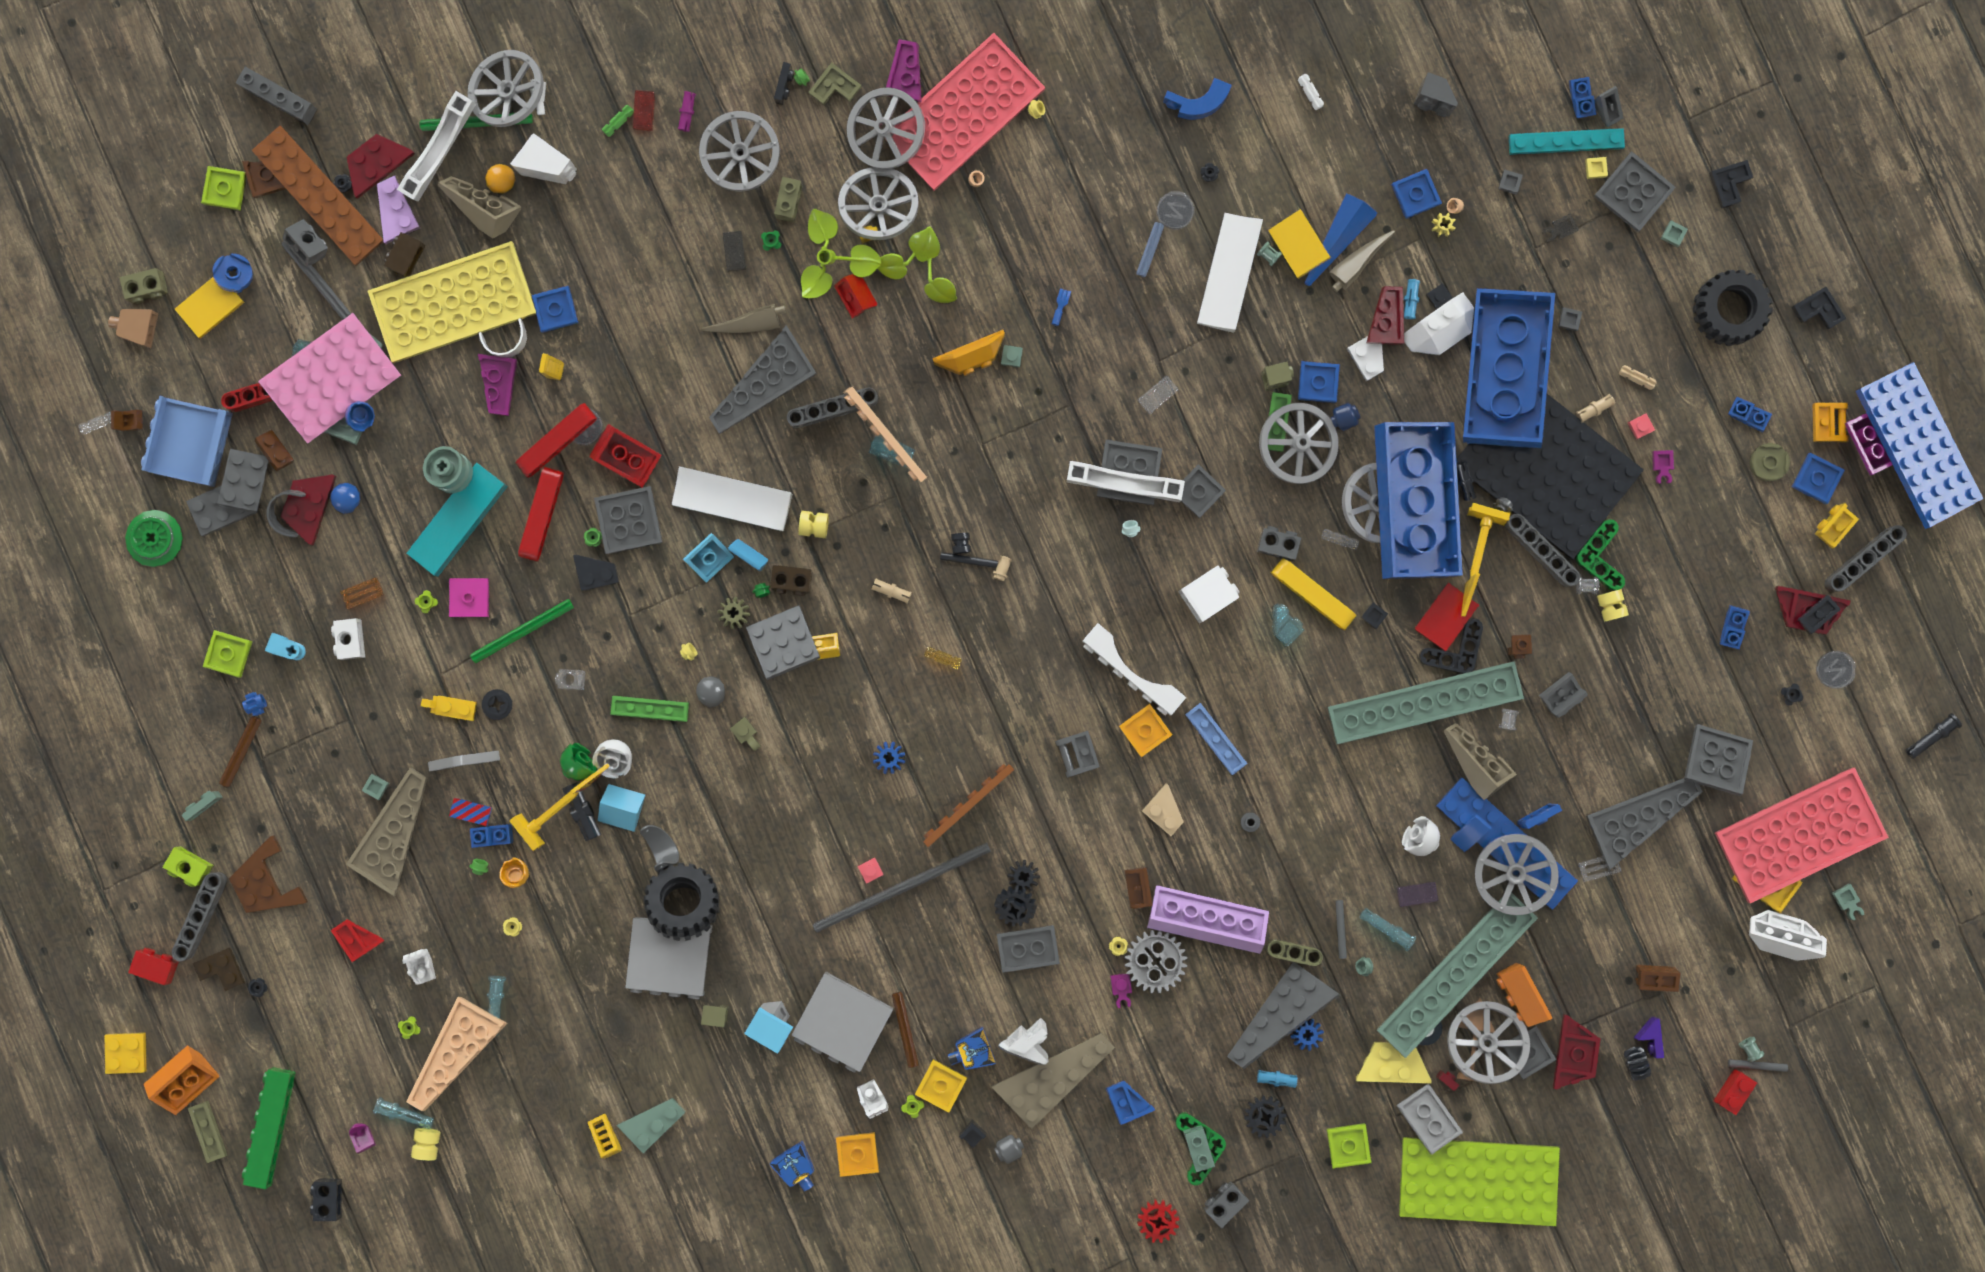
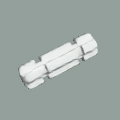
M1307 74L1300 76L1298 82L1303 86L1309 101H1312L1313 108L1315 110L1322 108L1324 103L1319 98L1313 83H1310L1309 76Z

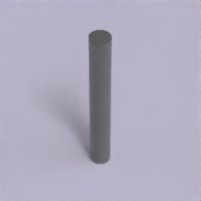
M1335 900L1339 959L1347 958L1343 900Z
M1728 1060V1067L1788 1071V1064Z

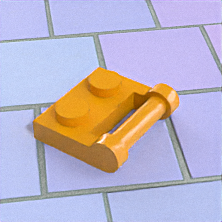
M1813 403V442L1849 441L1845 426L1848 403ZM1834 410H1838V435H1835Z

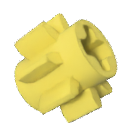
M1439 213L1438 220H1432V223L1435 224L1432 231H1436L1438 237L1441 234H1445L1448 237L1450 235L1449 230H1455V227L1452 226L1455 219H1451L1449 213L1446 216H1442ZM1441 223L1447 224V227H1446V228H1445L1444 226L1441 227L1440 224H1441Z

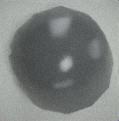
M713 676L704 677L698 682L696 689L697 698L704 706L710 708L718 706L725 699L724 684L719 678Z

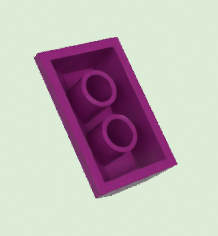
M1867 413L1845 423L1870 476L1893 465Z

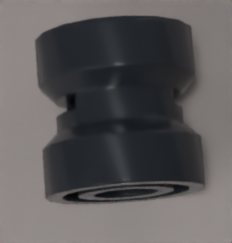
M970 533L951 534V541L955 544L952 547L953 554L971 552V546L968 544Z

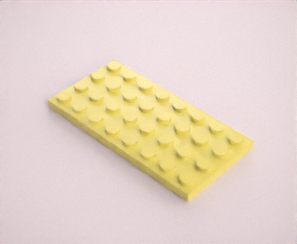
M512 241L368 290L392 363L475 336L479 332L483 333L518 321L519 318L524 319L536 315L533 299Z

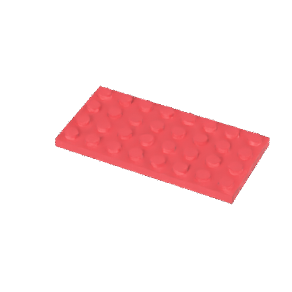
M993 33L921 99V102H917L925 119V135L920 149L907 163L935 191L1024 110L1032 100H1035L1045 90L1044 85ZM916 116L895 125V128L916 135ZM896 134L892 135L901 155L906 153L914 142Z
M1855 768L1839 773L1715 832L1748 903L1757 901L1889 838Z

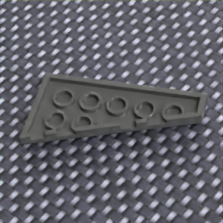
M787 325L746 372L741 381L736 384L726 399L710 415L709 418L719 434L817 374Z
M1683 778L1587 815L1586 818L1608 870H1611L1632 850L1675 816L1677 812L1702 793L1700 785Z
M1293 962L1227 1057L1245 1069L1261 1057L1266 1050L1274 1047L1279 1043L1278 1041L1291 1034L1311 1019V1016L1324 1009L1328 1003L1341 995Z

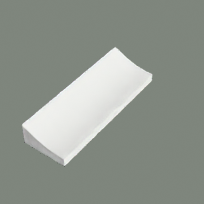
M1229 213L1224 214L1197 324L1232 333L1235 332L1263 219L1243 217Z
M679 466L672 505L784 531L793 494Z

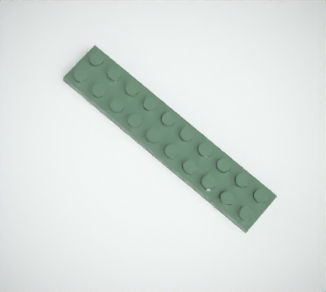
M1514 661L1329 706L1327 709L1336 744H1341L1524 699Z
M1511 892L1506 905L1512 907L1525 906ZM1492 907L1380 1025L1377 1031L1406 1058L1538 917L1533 913L1524 915L1505 914Z

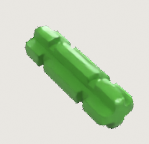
M625 105L622 108V112L619 111L609 121L610 124H606L602 128V131L610 137L615 129L618 130L627 121V117L630 118L634 114V110L629 105Z

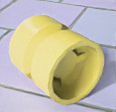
M801 511L799 535L810 537L811 534H814L815 537L826 538L829 514L817 513L814 515L813 512Z
M1622 589L1597 596L1599 605L1603 607L1601 612L1604 622L1629 615L1627 606L1622 603L1624 600Z
M429 1128L415 1129L413 1140L416 1144L412 1146L411 1157L418 1160H436L438 1148L435 1145L439 1143L440 1131Z

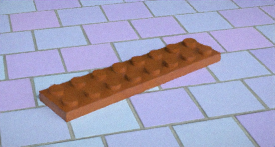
M281 125L252 149L253 153L354 265L357 266L384 242L376 230Z

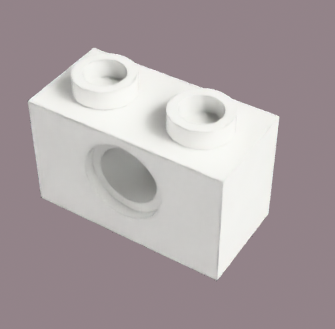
M361 619L333 621L334 626L331 627L332 636L335 637L336 645L333 646V651L337 659L364 658L365 650ZM349 634L351 642L346 645L344 637Z

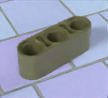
M1271 939L1266 943L1267 953L1274 958L1310 966H1317L1323 960L1322 953L1314 947L1279 939ZM1274 943L1280 945V950L1277 953H1272L1270 950L1271 945ZM1293 947H1297L1299 950V954L1296 957H1290L1289 951ZM1315 951L1318 957L1315 961L1311 962L1308 959V955Z

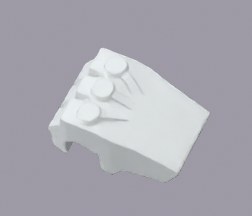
M421 949L403 956V964L406 963L408 968L407 974L412 977L416 985L436 979L432 959L427 949Z
M874 1079L857 1087L860 1103L870 1119L875 1117V1115L881 1114V1112L888 1111L887 1101Z

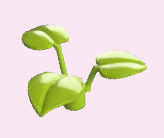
M818 209L811 211L808 220V233L811 240L816 244H821L825 241L824 246L817 254V260L821 263L822 269L819 266L812 265L803 271L801 286L802 297L804 298L820 297L830 290L833 279L830 274L825 273V265H831L835 260L851 261L850 270L858 277L871 275L882 263L879 254L867 245L854 246L851 249V257L836 256L833 250L827 249L829 239L834 238L838 232V223L832 215Z
M930 226L910 237L909 247L913 253L906 262H903L902 256L898 254H886L880 257L882 263L877 269L891 279L903 278L907 274L905 266L914 257L921 262L927 260L929 284H926L924 287L926 295L939 303H950L957 299L956 289L951 281L941 277L932 280L931 260L939 255L940 244Z

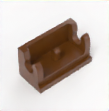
M1140 867L1125 870L1130 908L1136 909L1153 906L1147 868Z
M1636 965L1638 978H1635V981L1640 990L1679 992L1681 973L1675 967Z

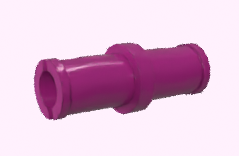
M684 91L682 108L679 109L681 114L678 130L690 132L691 118L695 112L693 110L695 93L691 94V92Z

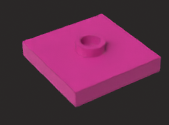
M450 578L449 617H489V579Z

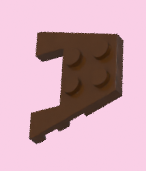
M275 835L270 836L229 878L246 913L308 902L301 887H297L282 895L265 862V859L282 851Z

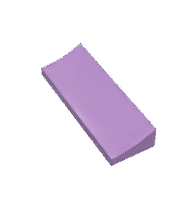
M1156 885L1147 928L1261 953L1265 943L1269 911Z

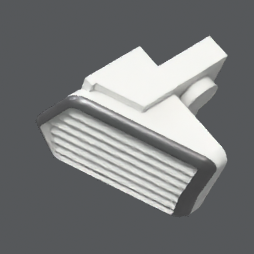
M1040 1018L1028 1030L1021 1025L1006 1040L1002 1041L998 1047L1011 1055L1039 1065H1045L1049 1062L1048 1054L1039 1044L1047 1038L1046 1023Z

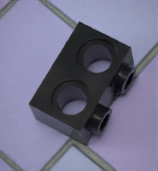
M319 1178L311 1185L313 1204L310 1207L313 1221H337L342 1218V1179ZM323 1186L329 1188V1194H325L322 1191ZM322 1205L328 1207L329 1214H325L322 1211Z

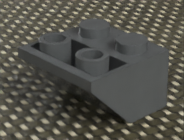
M1428 72L1420 85L1414 104L1418 105L1419 109L1435 111L1438 116L1450 117L1458 102L1447 79Z

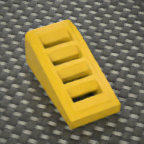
M543 353L539 372L548 379L561 380L564 363Z
M606 1114L588 1121L601 1158L605 1159L622 1151ZM604 1122V1126L598 1129L595 1128L596 1125ZM607 1130V1133L599 1136L598 1133ZM610 1138L609 1141L602 1143V1140ZM610 1145L613 1146V1148L607 1151L605 1150L606 1147Z

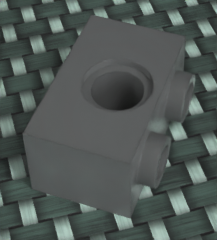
M304 219L291 225L284 231L282 239L306 268L325 258L328 249L325 241L317 236L314 228L307 224Z

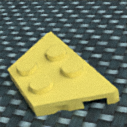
M1374 1042L1369 1055L1363 1063L1362 1069L1356 1076V1081L1431 1083V1078L1416 1048L1404 1058L1389 1042Z

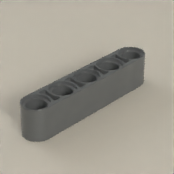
M869 387L856 391L863 400L867 393L875 395L873 401H865L869 407H873L878 403V395L873 388ZM843 394L792 409L787 414V421L793 428H802L859 410L855 406L848 407L844 398L846 395ZM830 404L838 405V409L833 413L828 411ZM812 409H818V417H810V411ZM795 414L801 416V420L798 423L791 422V418Z
M1514 514L1509 517V521L1505 524L1506 530L1562 586H1574L1580 581L1579 572L1522 515ZM1513 518L1518 520V528L1512 527L1511 520ZM1526 532L1531 533L1533 537L1531 542L1526 541L1524 537ZM1539 546L1545 547L1546 554L1544 556L1539 554ZM1553 559L1558 560L1560 564L1558 569L1553 568ZM1567 573L1572 574V583L1567 582L1565 578Z
M1896 525L1882 531L1827 577L1824 583L1826 590L1834 593L1848 588L1905 540L1907 536L1905 528ZM1893 530L1897 533L1896 539L1892 537ZM1878 542L1883 546L1882 551H1879L1877 548ZM1864 554L1868 557L1867 564L1862 559ZM1849 567H1852L1854 570L1852 576L1848 573ZM1834 579L1839 581L1838 588L1833 585Z
M222 872L209 873L204 878L172 949V957L176 961L189 960L195 955L227 884V877ZM214 876L219 880L217 886L212 882ZM206 894L211 898L209 904L204 900ZM198 912L203 916L201 921L196 917ZM190 929L193 930L195 934L193 939H191L188 934ZM182 947H184L187 952L185 957L182 956L180 952Z

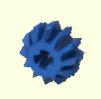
M884 742L885 749L883 750L878 745L877 749L881 753H873L874 756H879V759L873 760V763L880 762L881 764L877 766V769L880 770L884 766V774L888 772V767H890L891 774H894L895 770L893 767L895 766L898 770H901V766L897 763H905V760L899 759L900 756H905V752L898 754L902 747L898 746L894 750L895 742L891 743L890 748H888V743ZM888 752H891L892 757H894V761H890L891 763H886L887 759L884 758V755H888Z
M1311 1018L1309 1022H1305L1294 1031L1296 1033L1290 1035L1293 1039L1297 1038L1293 1044L1295 1046L1300 1044L1301 1050L1306 1046L1307 1050L1311 1051V1044L1318 1048L1316 1040L1322 1042L1323 1039L1318 1035L1324 1033L1323 1030H1317L1321 1026L1320 1023L1314 1024V1019ZM1308 1029V1031L1311 1034L1308 1035V1038L1306 1039V1037L1303 1036V1034H1305L1306 1030Z

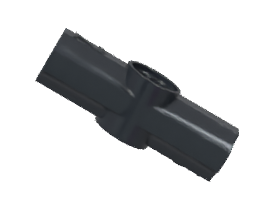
M576 782L563 788L564 794H568L579 783ZM580 791L569 802V810L575 823H578L585 841H589L602 834L595 821L594 811L590 802L586 800L583 792Z

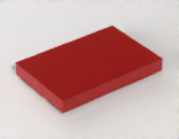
M1448 582L1414 630L1443 651H1447L1479 604L1471 599L1466 616H1461L1464 593Z

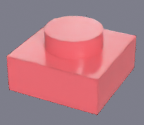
M1647 413L1628 422L1636 440L1655 431Z
M876 858L858 866L866 884L884 875Z

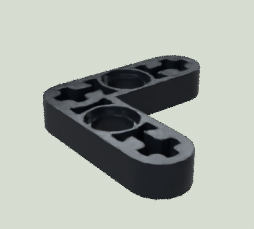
M1478 619L1468 620L1463 629L1458 654L1425 648L1419 653L1420 662L1427 666L1459 673L1472 672L1476 664L1482 636V622ZM1473 622H1475V626L1478 627V630H1475L1473 632V636H1477V638H1466V635H1471L1472 629L1469 628V625H1472ZM1467 641H1472L1475 645L1474 650L1468 652L1464 647ZM1429 651L1431 656L1436 657L1437 653H1440L1437 659L1438 664H1435L1436 660L1429 659L1427 662L1423 654H1427ZM1463 653L1473 655L1472 658L1468 657L1467 663L1470 664V667L1466 668V670H1463L1464 666H1461V662L1466 660V656H1462ZM1445 655L1450 656L1452 659V663L1449 666L1442 664V657Z

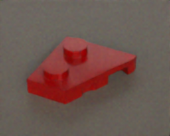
M348 919L331 930L351 962L356 961L385 941L378 935Z

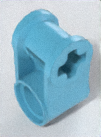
M271 633L265 651L293 660H301L306 653L305 647L302 644L275 633Z

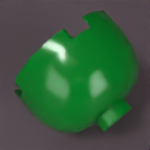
M579 743L569 744L560 757L563 775L568 779L583 781L594 774L598 768L595 765L593 766V760L588 756L591 752Z

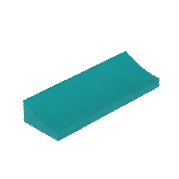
M476 462L473 466L472 480L468 486L461 492L452 493L406 554L432 575L439 577L508 486Z

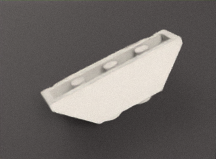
M1464 293L1459 294L1405 332L1404 342L1411 352L1434 355L1442 354L1471 333L1474 313L1473 305Z
M1770 910L1750 918L1749 936L1760 950L1796 961L1826 956L1827 939L1824 936H1820L1806 921Z

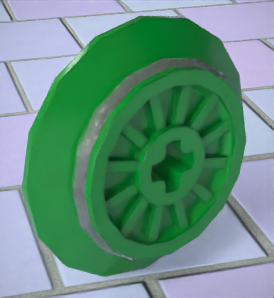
M151 510L139 514L132 520L127 528L125 540L127 550L133 559L142 565L156 567L165 565L176 557L181 549L183 537L181 527L175 518L166 512ZM151 534H152V535H155V536H154V539H155L154 542H153V541H150V540H151V537H150Z

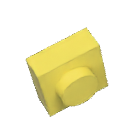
M1606 157L1588 158L1585 160L1587 179L1606 178L1608 176Z

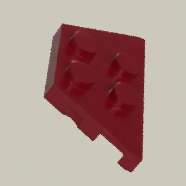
M375 134L347 156L355 197L357 199L415 155V153L407 147Z
M335 475L299 479L292 482L290 490L304 492L306 496L288 495L281 517L310 545L314 546L337 477Z
M1776 586L1775 590L1785 626L1806 631L1797 619L1825 595ZM1831 597L1841 610L1814 633L1826 635L1832 628L1833 623L1839 619L1843 610L1850 605L1851 600Z
M1563 1014L1553 1089H1560V1087L1573 1085L1596 1076L1601 1038L1566 1014Z

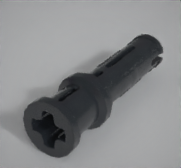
M1950 713L1947 719L1935 724L1931 732L1905 750L1909 757L1915 759L1938 740L1949 737V733L1956 728H1961L1962 723L1954 714Z

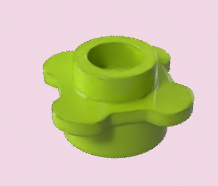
M425 590L423 594L415 598V604L422 608L421 611L423 613H428L433 606H437L438 600L431 596L430 591Z
M411 1016L408 1020L398 1023V1028L404 1039H409L411 1035H417L421 1031L420 1027L416 1024L415 1017Z
M909 1095L907 1102L902 1105L901 1109L903 1112L911 1115L912 1118H917L918 1112L924 1107V1102L915 1099L914 1095Z

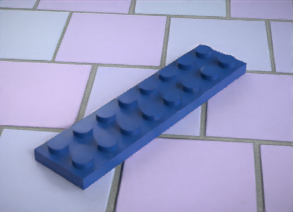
M1460 778L1436 805L1459 828H1463L1466 822L1475 815L1484 819L1491 826V829L1476 842L1483 849L1490 842L1501 836L1509 834L1526 835L1487 799L1483 800L1463 778ZM1522 842L1507 843L1513 859L1517 863L1527 844ZM1499 846L1490 853L1496 861L1509 866L1502 846ZM1533 846L1523 866L1545 861L1547 858L1540 850ZM1556 862L1559 876L1557 888L1552 898L1546 904L1552 910L1578 882L1558 862ZM1550 866L1526 873L1548 885L1550 884ZM1518 870L1513 871L1514 875H1518L1520 873ZM1525 880L1523 882L1539 899L1546 892V890Z

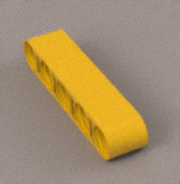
M1282 558L1272 570L1271 574L1340 629L1345 631L1356 617L1352 610L1285 558Z

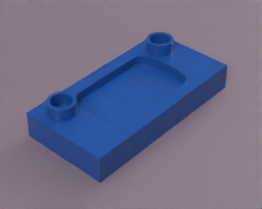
M1477 288L1463 443L1529 448L1542 447L1555 293Z
M1384 422L1375 425L1382 579L1462 576L1454 422Z

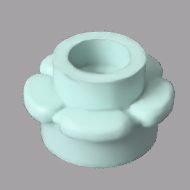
M1135 520L1123 523L1122 533L1127 537H1134L1141 530Z

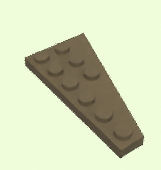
M409 768L346 864L393 896H396L428 779L413 768Z
M1100 1033L1048 1058L1049 1062L1045 1065L1035 1064L991 1087L1032 1129L1115 1047Z

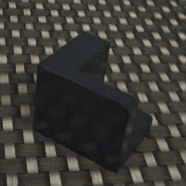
M972 1119L959 1133V1137L974 1148L982 1138L986 1137L987 1133Z

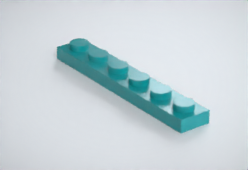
M1624 128L1510 134L1508 136L1510 155L1625 148Z

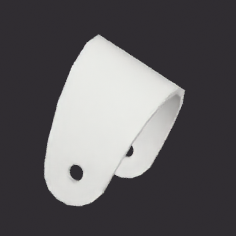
M519 318L521 337L514 349L507 353L492 352L488 348L482 332H479L484 348L492 355L511 358L519 354L527 341L526 329L522 319Z

